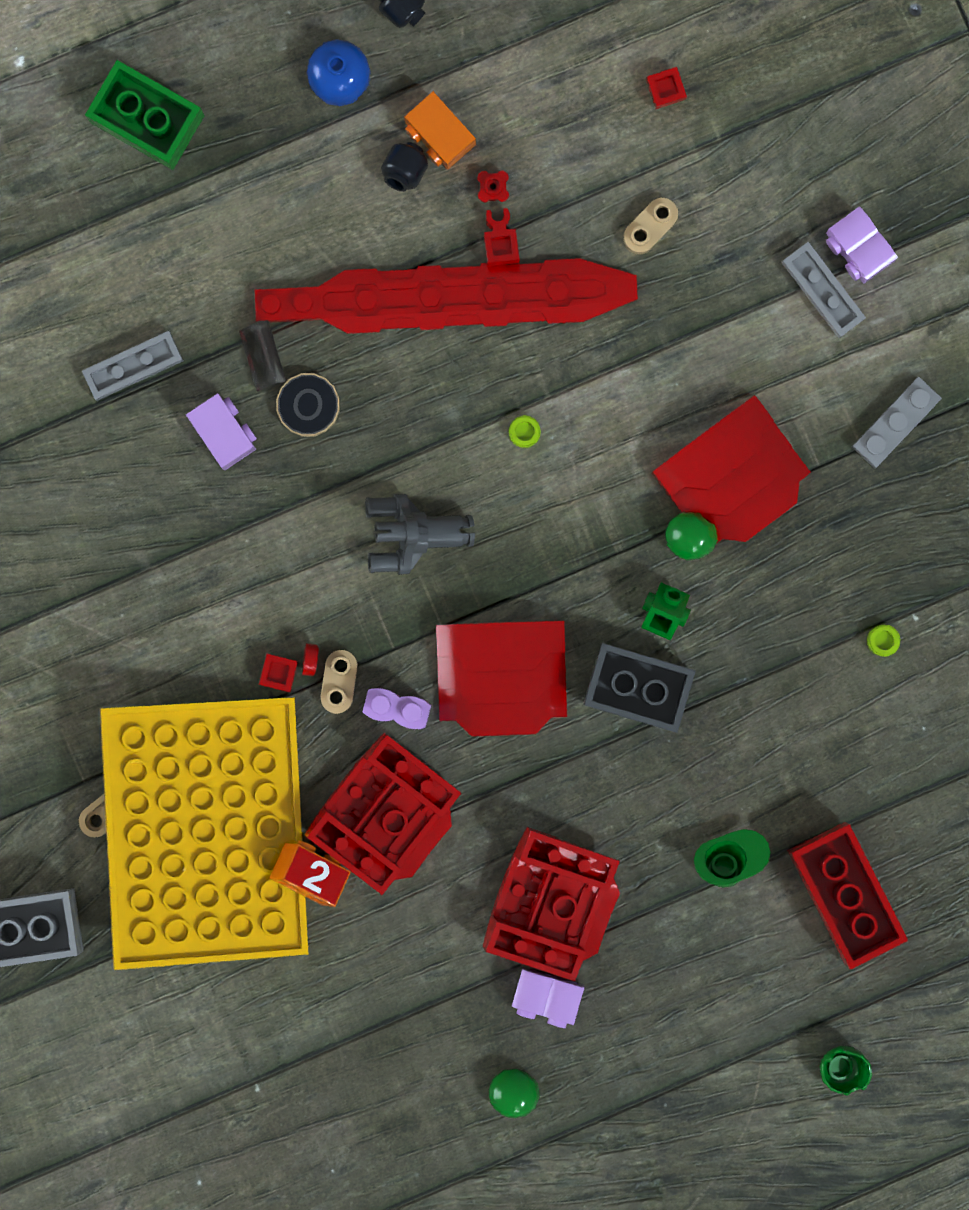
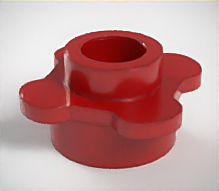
M500 170L498 173L482 171L478 174L477 180L480 183L478 199L481 202L486 203L497 200L505 202L509 198V192L506 190V182L509 180V176L505 171ZM495 184L496 188L491 189L490 185Z

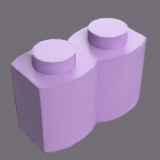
M860 206L830 227L826 232L829 237L826 239V243L835 255L841 254L847 261L845 268L849 275L855 281L860 279L863 284L898 258L889 243L878 232L871 219Z
M374 688L369 689L367 692L363 713L377 721L394 720L399 725L409 729H422L427 725L431 704L416 696L400 697L391 690Z
M523 967L512 1007L517 1009L516 1014L535 1019L536 1014L548 1018V1024L566 1028L567 1024L574 1025L584 985Z

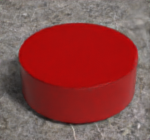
M306 643L302 675L314 676L316 673L319 652L317 644Z

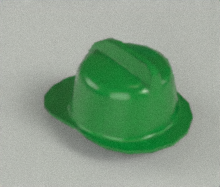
M747 829L733 831L709 840L698 848L694 857L695 870L703 880L722 888L732 887L738 884L739 881L752 877L765 868L771 854L769 843L763 835L756 831Z

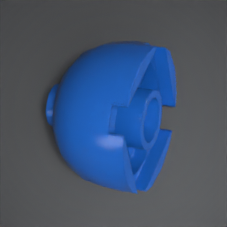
M336 39L324 42L315 49L309 59L307 77L310 88L317 97L327 104L336 106L352 104L358 100V97L369 86L371 72L368 59L359 47L349 41Z

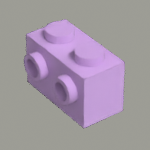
M217 393L187 413L186 416L221 468L227 470L256 450L252 442L257 438L247 423L243 426L239 424L235 418L239 411L231 399L227 397L223 400Z

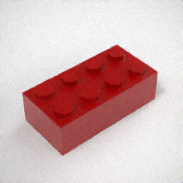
M843 822L787 850L846 967L851 970L908 941L850 824Z

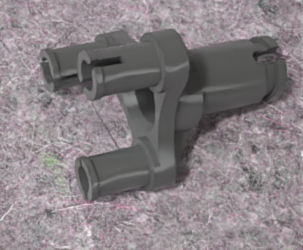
M394 494L393 497L389 498L366 497L365 513L367 518L394 516L398 521L375 522L374 531H388V533L375 534L376 543L399 541V549L396 550V553H368L369 573L397 572L398 575L410 574L423 553L427 552L428 548L462 547L464 544L467 547H473L475 533L459 532V529L475 526L472 515H466L465 517H461V515L426 516L425 512H420L406 494Z

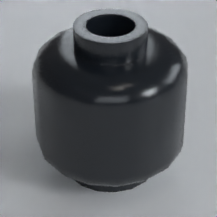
M379 0L381 2L379 4L380 12L398 28H403L408 23L414 27L426 13L422 9L425 0Z
M412 142L395 144L390 149L381 166L384 181L389 187L397 191L404 192L415 189L428 168V161L423 154L422 148Z

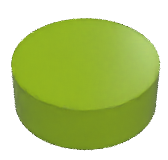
M519 416L510 424L509 437L517 447H532L540 438V425L530 416Z
M890 625L875 626L867 636L868 648L877 656H890L900 646V635Z

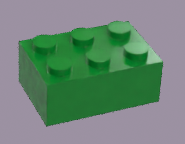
M116 60L85 114L92 125L171 170H174L205 116L201 107L119 60Z

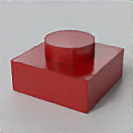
M677 67L646 77L656 109L686 100L687 95Z
M266 654L259 685L291 692L299 661Z

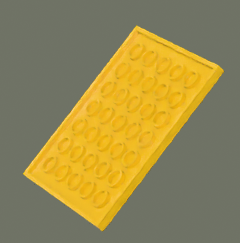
M295 697L100 708L113 969L121 970L308 955L305 897L269 879L284 844H297L298 841H302Z

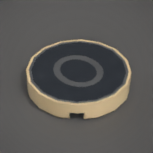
M301 373L290 378L281 387L276 399L277 413L281 423L290 432L302 437H316L323 434L335 424L340 412V399L335 387L326 378L315 373Z

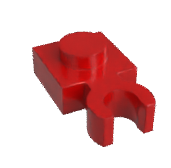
M503 208L504 218L501 221L493 220L491 210L486 212V224L492 230L484 232L488 266L515 264L520 261L516 229L506 230L510 221V212L507 208Z

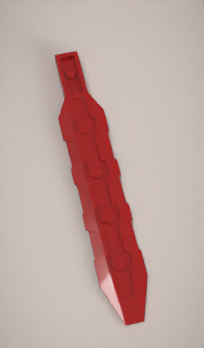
M581 258L488 266L487 263H481L480 266L441 268L440 265L418 266L417 269L378 271L376 268L344 270L318 287L254 290L257 323L322 320L347 334L380 332L381 329L401 328L436 330L443 329L444 326L482 324L484 327L507 326L508 323L547 321L548 324L585 322L638 300L637 275Z

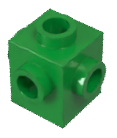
M661 582L656 593L649 592L642 609L647 611L641 628L671 641L678 625L684 627L691 609L686 608L690 595Z

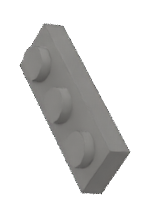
M809 242L781 262L838 338L842 337L866 318Z
M167 331L84 369L82 373L94 399L98 401L183 362V359L170 331Z
M917 377L857 440L852 448L874 469L877 468L942 398L920 377Z

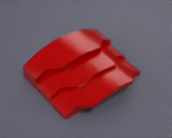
M755 395L652 472L681 513H701L708 522L715 525L717 543L722 539L746 542L797 504L799 482L811 473Z
M564 621L436 625L439 721H456L471 736L537 734L552 717H567Z
M383 733L338 785L304 835L383 895L394 880L413 877L429 853L452 827L450 808L462 793L391 737Z
M527 827L515 849L501 883L488 923L483 949L485 952L576 981L582 962L599 952L607 924L620 895L614 880L620 861Z

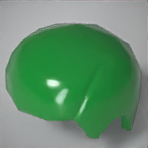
M682 512L670 520L665 530V540L668 548L677 557L685 560L704 558L714 550L718 541L715 525L708 522L701 513Z
M838 1046L831 1049L821 1059L819 1066L821 1079L831 1091L843 1093L847 1096L856 1090H865L873 1076L870 1062L860 1050L852 1046Z
M519 1069L501 1071L493 1078L488 1089L490 1103L493 1108L508 1118L527 1116L536 1108L540 1098L537 1081L528 1073Z

